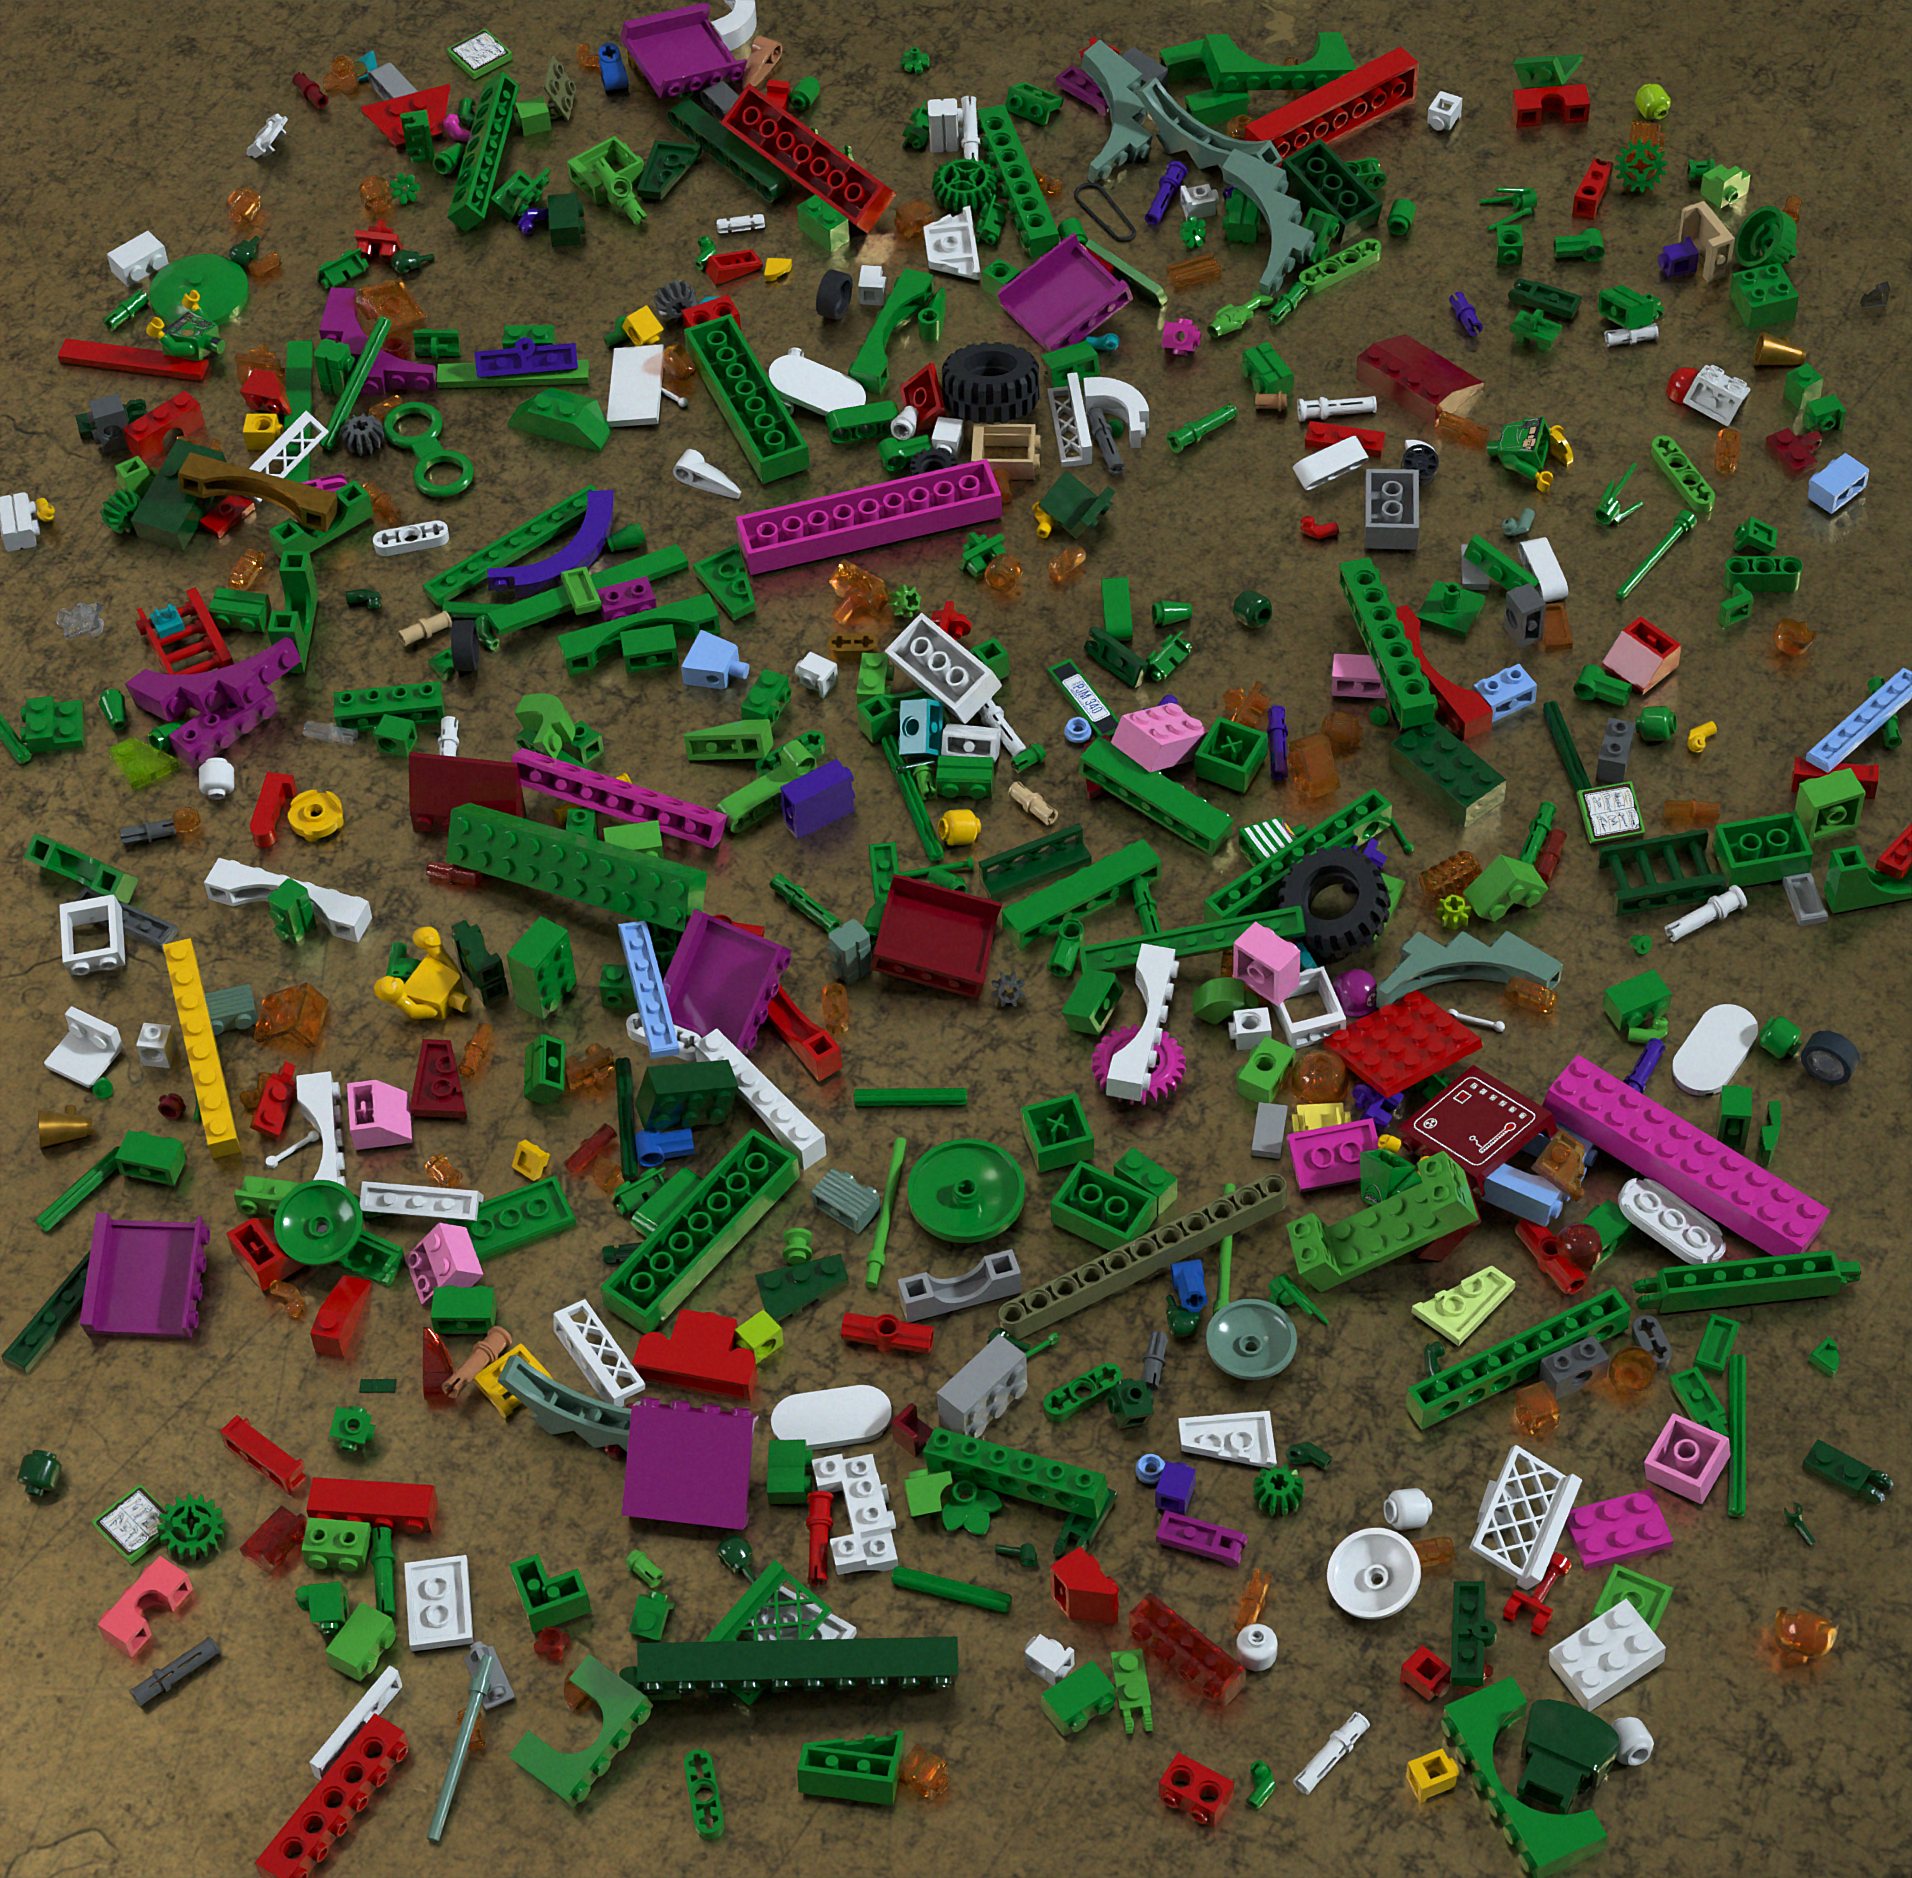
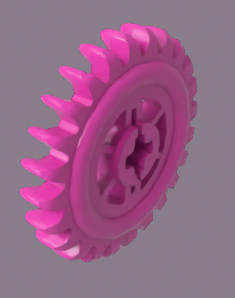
M1132 1024L1131 1029L1122 1026L1121 1032L1116 1030L1110 1031V1037H1102V1043L1095 1046L1096 1052L1092 1055L1093 1063L1091 1069L1094 1072V1080L1098 1082L1101 1079V1090H1104L1107 1086V1076L1113 1055L1127 1046L1141 1028H1138L1136 1024ZM1166 1031L1162 1032L1160 1045L1154 1046V1051H1157L1156 1059L1160 1060L1159 1066L1155 1064L1154 1068L1149 1067L1148 1073L1151 1074L1149 1090H1143L1141 1097L1142 1105H1145L1147 1095L1156 1103L1157 1092L1161 1093L1163 1098L1166 1099L1168 1095L1167 1087L1172 1092H1175L1176 1082L1181 1084L1182 1075L1186 1072V1067L1184 1066L1186 1057L1182 1055L1183 1048L1177 1046L1175 1038L1169 1039V1033ZM1129 1099L1130 1105H1133L1134 1100Z

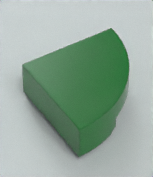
M451 647L428 660L429 666L444 681L455 670Z
M1828 1336L1809 1354L1808 1360L1832 1378L1838 1370L1840 1358L1836 1343Z

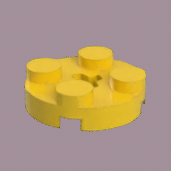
M317 789L308 790L297 795L290 804L291 808L288 812L290 826L296 834L303 836L309 842H314L319 838L330 835L344 823L341 801L332 792L326 791L325 794L318 793ZM314 811L316 813L322 812L319 816H311V813Z

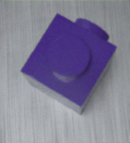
M1166 1461L1155 1491V1507L1185 1515L1196 1485V1469L1190 1468L1184 1463Z

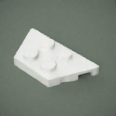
M970 206L962 208L963 213L955 217L949 214L941 218V220L923 227L930 269L976 280L981 279Z

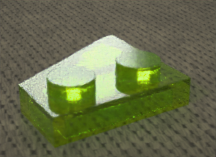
M134 737L108 748L110 756L132 790L180 768L176 758Z

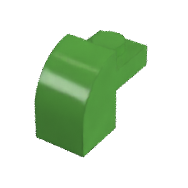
M1222 977L1212 979L1193 991V1015L1214 1025L1229 1015L1233 1016V1011L1259 1008L1258 996L1244 990V981L1237 978Z

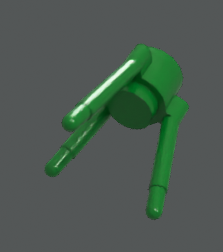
M1497 187L1495 189L1496 192L1516 194H1513V196L1481 199L1479 201L1480 204L1513 201L1514 207L1521 210L1488 226L1487 230L1491 231L1497 228V225H1504L1523 215L1532 214V208L1537 206V195L1533 188L1530 189V187Z
M1635 462L1632 463L1612 493L1615 482L1611 481L1599 504L1593 510L1595 518L1601 524L1609 525L1611 522L1618 524L1622 518L1643 505V501H1639L1619 513L1620 504L1615 499L1637 467Z
M1280 1274L1268 1284V1288L1272 1293L1268 1297L1270 1303L1280 1308V1303L1287 1306L1296 1301L1307 1315L1310 1316L1313 1313L1325 1325L1329 1324V1320L1300 1291L1287 1274Z

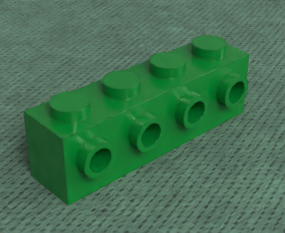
M441 681L333 692L334 718L338 734L371 731L377 723H380L384 714L413 720L415 726L438 724L445 717Z

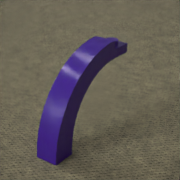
M613 490L587 491V512L584 522L574 539L557 554L544 561L527 566L487 568L488 591L505 592L515 589V599L532 597L564 585L561 579V572L581 567L588 568L602 551L612 527Z

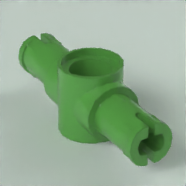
M604 157L599 161L597 160L592 165V168L604 182L603 186L608 191L607 198L612 205L619 206L620 209H624L635 225L640 224V221L643 222L648 215L635 200L636 196L632 192L630 180L616 174ZM620 188L625 194H618L614 189Z

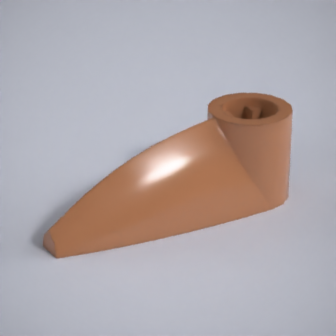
M763 36L755 38L751 48V55L743 73L742 90L748 84L756 87L771 71L782 55V43Z

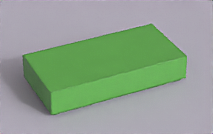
M587 567L561 572L562 582L576 615L602 609L601 600Z

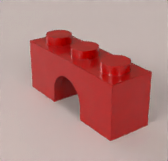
M1586 84L1513 90L1512 112L1516 128L1540 126L1541 115L1545 112L1560 114L1563 117L1564 124L1588 122L1590 100Z
M184 390L124 427L123 431L128 449L135 456H139L143 462H146L164 450L162 441L169 430L175 428L186 437L205 425L200 403Z

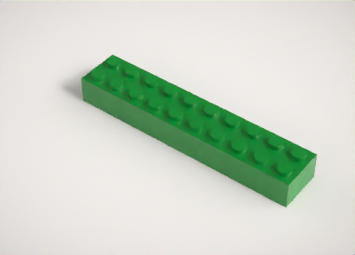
M472 803L451 809L446 862L681 932L685 931L694 909L703 912L707 871Z

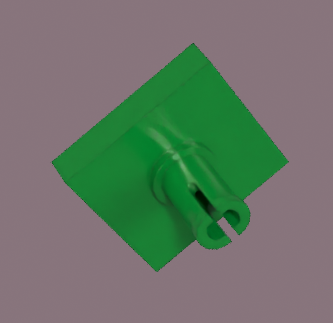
M1436 580L1416 617L1421 621V626L1466 640L1485 604L1486 596L1462 589L1455 582L1444 583Z

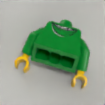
M1388 1134L1379 1137V1149L1360 1152L1361 1197L1371 1205L1380 1203L1422 1183L1419 1170L1416 1172V1166L1394 1154L1399 1150L1401 1140ZM1424 1156V1157H1422V1158L1419 1160V1162L1422 1161V1160H1424V1159H1426V1158H1428L1429 1156Z

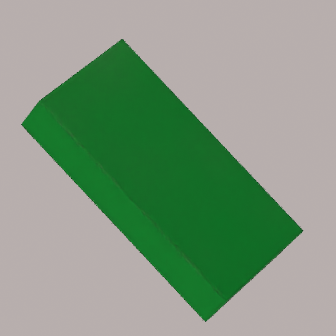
M1711 1313L1694 1359L1693 1367L1697 1366L1701 1370L1722 1376L1736 1339L1740 1322Z

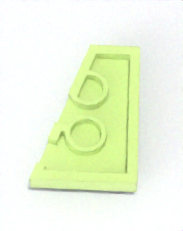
M1491 1265L1462 1280L1460 1285L1448 1291H1440L1435 1294V1298L1425 1303L1419 1302L1413 1305L1411 1313L1459 1346L1513 1291L1515 1281Z

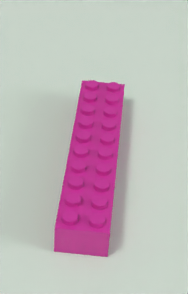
M983 459L735 518L738 540L749 573L754 575L1002 517V499L988 460Z
M1578 1054L1547 1091L1542 1107L1552 1112L1556 1121L1649 1179L1660 1183L1681 1199L1773 1256L1804 1253L1821 1231L1829 1215L1830 1209Z

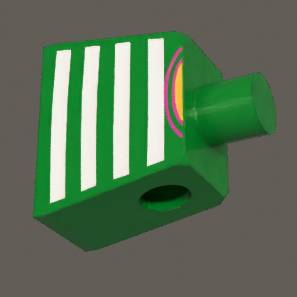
M1275 817L1240 828L1239 847L1255 867L1308 832L1304 824H1299L1290 829L1283 818Z

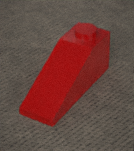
M342 1276L320 1307L311 1329L310 1336L315 1352L344 1358L371 1288V1280Z

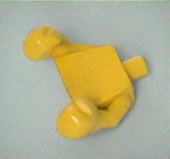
M431 926L419 927L413 932L412 939L418 948L424 949L427 952L425 958L405 984L400 978L392 976L378 979L374 984V994L379 1000L391 1004L395 1008L399 1007L415 1020L432 1018L443 1020L453 1008L466 1012L470 1007L471 997L464 994L465 990L461 972L444 950L445 947L437 930Z

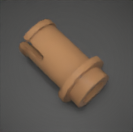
M1279 391L1278 394L1256 393V410L1279 409V412H1281L1282 409H1287V394H1282V391Z

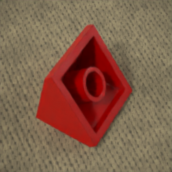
M930 362L899 387L904 408L913 406L918 411L915 432L934 428L938 417L947 418L935 364Z

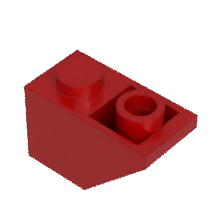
M254 369L240 390L247 406L253 410L290 415L292 410L285 388L276 374L270 371Z

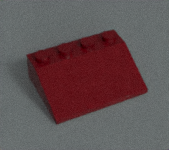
M1406 334L1373 343L1357 357L1356 379L1434 428L1484 386L1483 381Z
M417 752L409 753V811L413 829L446 832L449 834L451 809L467 803L526 819L527 813L517 763Z

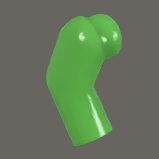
M1655 1017L1653 1025L1647 1029L1629 1028L1628 1041L1647 1044L1651 1038L1660 1040L1668 1033L1667 1019Z

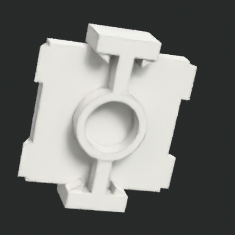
M277 113L268 118L267 124L255 136L256 140L246 149L247 152L245 154L256 158L261 154L265 157L274 152L275 150L270 145L274 139L277 140L286 135V132L282 129L288 120L286 116L281 117Z

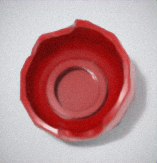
M1691 367L1675 370L1667 383L1666 393L1668 397L1676 403L1687 405L1683 403V400L1700 371Z

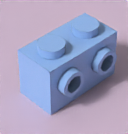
M1844 453L1837 460L1833 459L1820 473L1817 472L1810 478L1808 498L1832 514L1866 488L1869 469L1847 453Z
M1517 664L1511 668L1503 669L1494 676L1480 680L1474 684L1473 691L1479 693L1493 710V723L1535 703L1537 684L1521 665Z

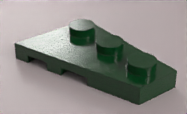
M654 140L637 188L638 197L662 200L702 154V146Z
M841 1253L755 1275L764 1311L778 1325L780 1320L790 1314L794 1316L800 1313L802 1307L814 1300L820 1301L849 1284Z

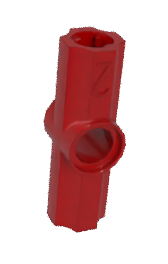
M1522 1218L1521 1222L1516 1226L1515 1232L1537 1258L1538 1268L1543 1273L1549 1274L1565 1294L1573 1295L1579 1292L1587 1284V1277L1565 1251L1564 1241L1560 1237L1552 1235L1547 1227Z
M846 1312L843 1317L841 1339L874 1344L883 1352L903 1349L929 1354L932 1349L934 1327L902 1322L892 1314L872 1317Z

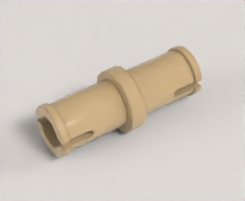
M443 611L426 620L424 618L417 620V624L399 630L397 635L399 641L405 647L419 639H428L432 637L433 633L444 628L451 627L452 621L449 614Z
M1019 781L1018 783H1013L1009 788L1008 795L1023 805V809L1027 813H1033L1046 825L1052 824L1056 820L1058 811L1045 803L1041 795L1032 793Z

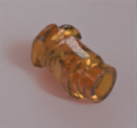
M1069 547L1059 558L1054 557L1051 559L1047 569L1050 572V578L1054 581H1061L1064 578V573L1070 572L1086 559L1084 549L1081 547Z

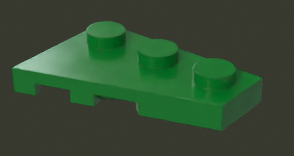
M738 543L693 564L694 573L733 621L756 610L755 600Z

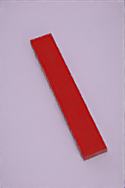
M67 338L58 354V360L62 363L202 381L209 365L208 357L201 361H194L164 355L163 351Z

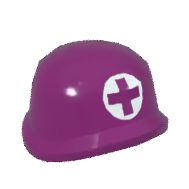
M1360 969L1350 970L1340 974L1333 982L1332 987L1345 1016L1362 1017L1370 1014L1377 1008V984L1373 976L1367 971Z

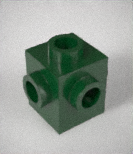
M1132 1378L1120 1380L1108 1395V1409L1111 1414H1114L1118 1429L1147 1424L1154 1414L1153 1395L1151 1390L1147 1389L1144 1379L1134 1381Z

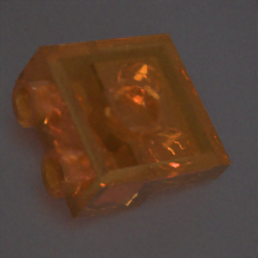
M401 278L391 281L384 280L374 286H364L358 291V296L354 301L367 321L372 319L377 321L380 316L390 319L392 325L388 333L423 323L427 317Z

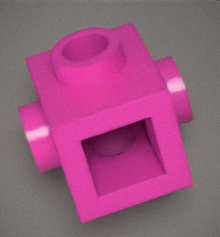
M1177 318V323L1165 321L1161 347L1173 348L1172 353L1187 355L1188 351H1195V346L1199 347L1201 332L1198 331V326L1192 325V320ZM1182 332L1185 334V339L1183 341H1181L1180 334Z

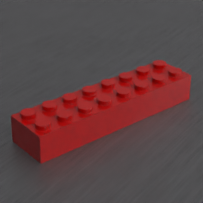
M1400 46L1246 125L1245 141L1271 140L1282 160L1319 138L1328 145L1415 100L1419 62ZM1282 161L1276 167L1281 166Z
M751 84L746 86L720 122L867 234L896 196L893 190Z

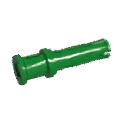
M1228 403L1198 421H1188L1181 429L1170 431L1166 434L1167 444L1173 452L1179 453L1183 450V447L1190 443H1198L1204 434L1238 417V411L1234 405L1232 406V403Z

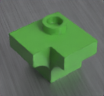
M1720 164L1703 174L1700 193L1721 209L1748 193L1751 174L1737 166L1727 169Z
M139 456L115 466L118 474L116 479L122 490L127 488L138 494L142 499L158 473L156 467L148 468Z
M927 1469L910 1471L909 1477L902 1478L909 1515L917 1516L942 1511L940 1502L941 1492L947 1485L952 1483L949 1470L928 1473Z

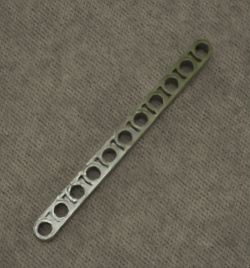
M1279 1174L1263 1176L1006 1302L999 1309L1000 1327L1007 1331L1009 1337L1016 1340L1021 1339L1169 1266L1171 1263L1186 1258L1225 1237L1281 1211L1286 1207L1288 1201L1285 1178Z

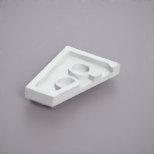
M1270 1411L1178 1418L1181 1451L1270 1468L1272 1463H1274L1277 1467Z

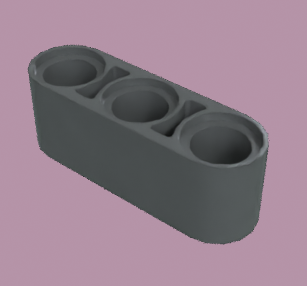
M720 81L700 92L704 106L720 122L739 97L724 81Z

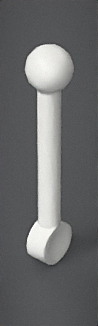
M664 388L661 389V393L677 401L680 407L687 406L688 400L686 398H680Z
M1454 1009L1447 1010V1013L1455 1019L1492 1027L1497 1032H1502L1505 1029V1024L1502 1021L1491 1022L1459 1014Z
M310 1131L308 1137L279 1155L267 1157V1167L275 1168L281 1159L310 1141H317L319 1139L318 1132Z

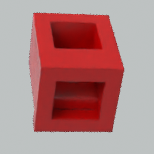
M1423 1645L1401 1665L1400 1681L1404 1684L1408 1683L1428 1701L1435 1695L1441 1698L1451 1686V1682H1449L1451 1668Z

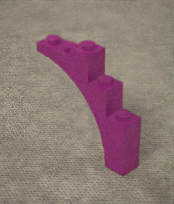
M331 287L319 328L321 341L326 338L336 343L348 344L351 356L355 358V367L368 340V337L361 330L357 321L359 305L356 290ZM380 349L360 390V394L385 395L387 388L436 391L437 375L435 366L406 361Z
M285 637L257 655L228 667L191 675L161 674L144 669L126 682L125 685L135 705L171 722L190 707L207 716L227 701L248 709L267 694L265 691L267 686L302 660L293 641Z

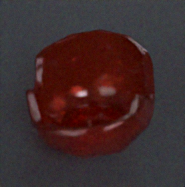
M1574 1222L1563 1227L1556 1236V1249L1559 1257H1565L1573 1268H1589L1597 1264L1603 1255L1600 1234L1591 1225Z

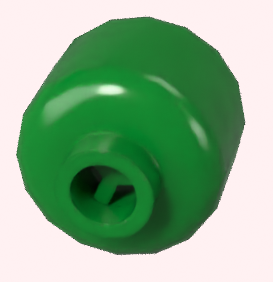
M1667 706L1645 707L1640 717H1636L1635 720L1636 732L1641 733L1643 739L1647 742L1669 741L1672 734L1677 732L1676 714L1671 712Z
M1778 1016L1776 1019L1771 1017L1758 1034L1761 1037L1760 1045L1779 1059L1784 1058L1787 1054L1793 1057L1803 1044L1799 1040L1802 1033L1801 1029L1783 1016Z

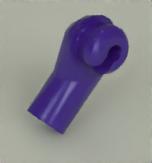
M548 208L527 209L518 221L519 230L525 235L531 234L536 220L549 219Z

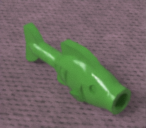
M1254 290L1252 299L1244 305L1234 307L1232 304H1228L1216 313L1212 323L1207 326L1208 334L1216 339L1221 335L1241 329V325L1254 316V309L1259 306L1273 304V298Z

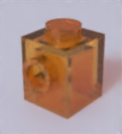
M1544 1380L1516 1391V1417L1521 1426H1526L1530 1435L1539 1432L1547 1433L1559 1424L1561 1409Z

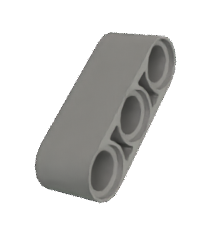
M390 62L368 72L370 84L384 101L418 92Z

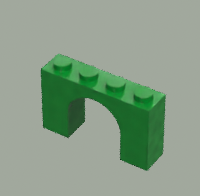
M1204 39L1159 50V64L1168 69V83L1197 76L1210 78L1200 54ZM1214 88L1185 96V111L1205 126L1248 115V105L1250 104L1248 91H1215Z
M283 551L279 573L285 596V611H271L268 635L271 646L285 637L293 641L302 661L286 673H304L319 593L309 551Z
M590 1654L587 1655L569 1680L578 1690L600 1705L602 1709L603 1727L597 1740L581 1752L566 1754L554 1750L528 1730L508 1755L520 1768L573 1808L578 1802H582L588 1796L592 1783L598 1776L600 1777L606 1773L611 1764L610 1760L617 1751L623 1750L628 1745L632 1732L638 1725H642L648 1719L651 1713L650 1709L653 1707V1704L644 1694Z

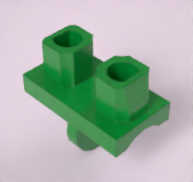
M1536 309L1534 314L1520 310L1515 321L1511 323L1509 331L1515 333L1517 341L1524 343L1531 339L1537 341L1539 349L1549 351L1555 339L1562 331V325L1544 319L1543 310Z
M422 328L421 330L413 331L415 356H431L432 359H438L439 356H460L459 330Z
M975 532L968 533L966 535L967 543L962 545L965 553L961 555L962 562L958 566L961 571L968 569L975 578L987 571L988 566L983 561L984 559L989 557L995 566H999L1008 557L1003 547L1005 538L1001 533L990 539L985 534L978 536Z

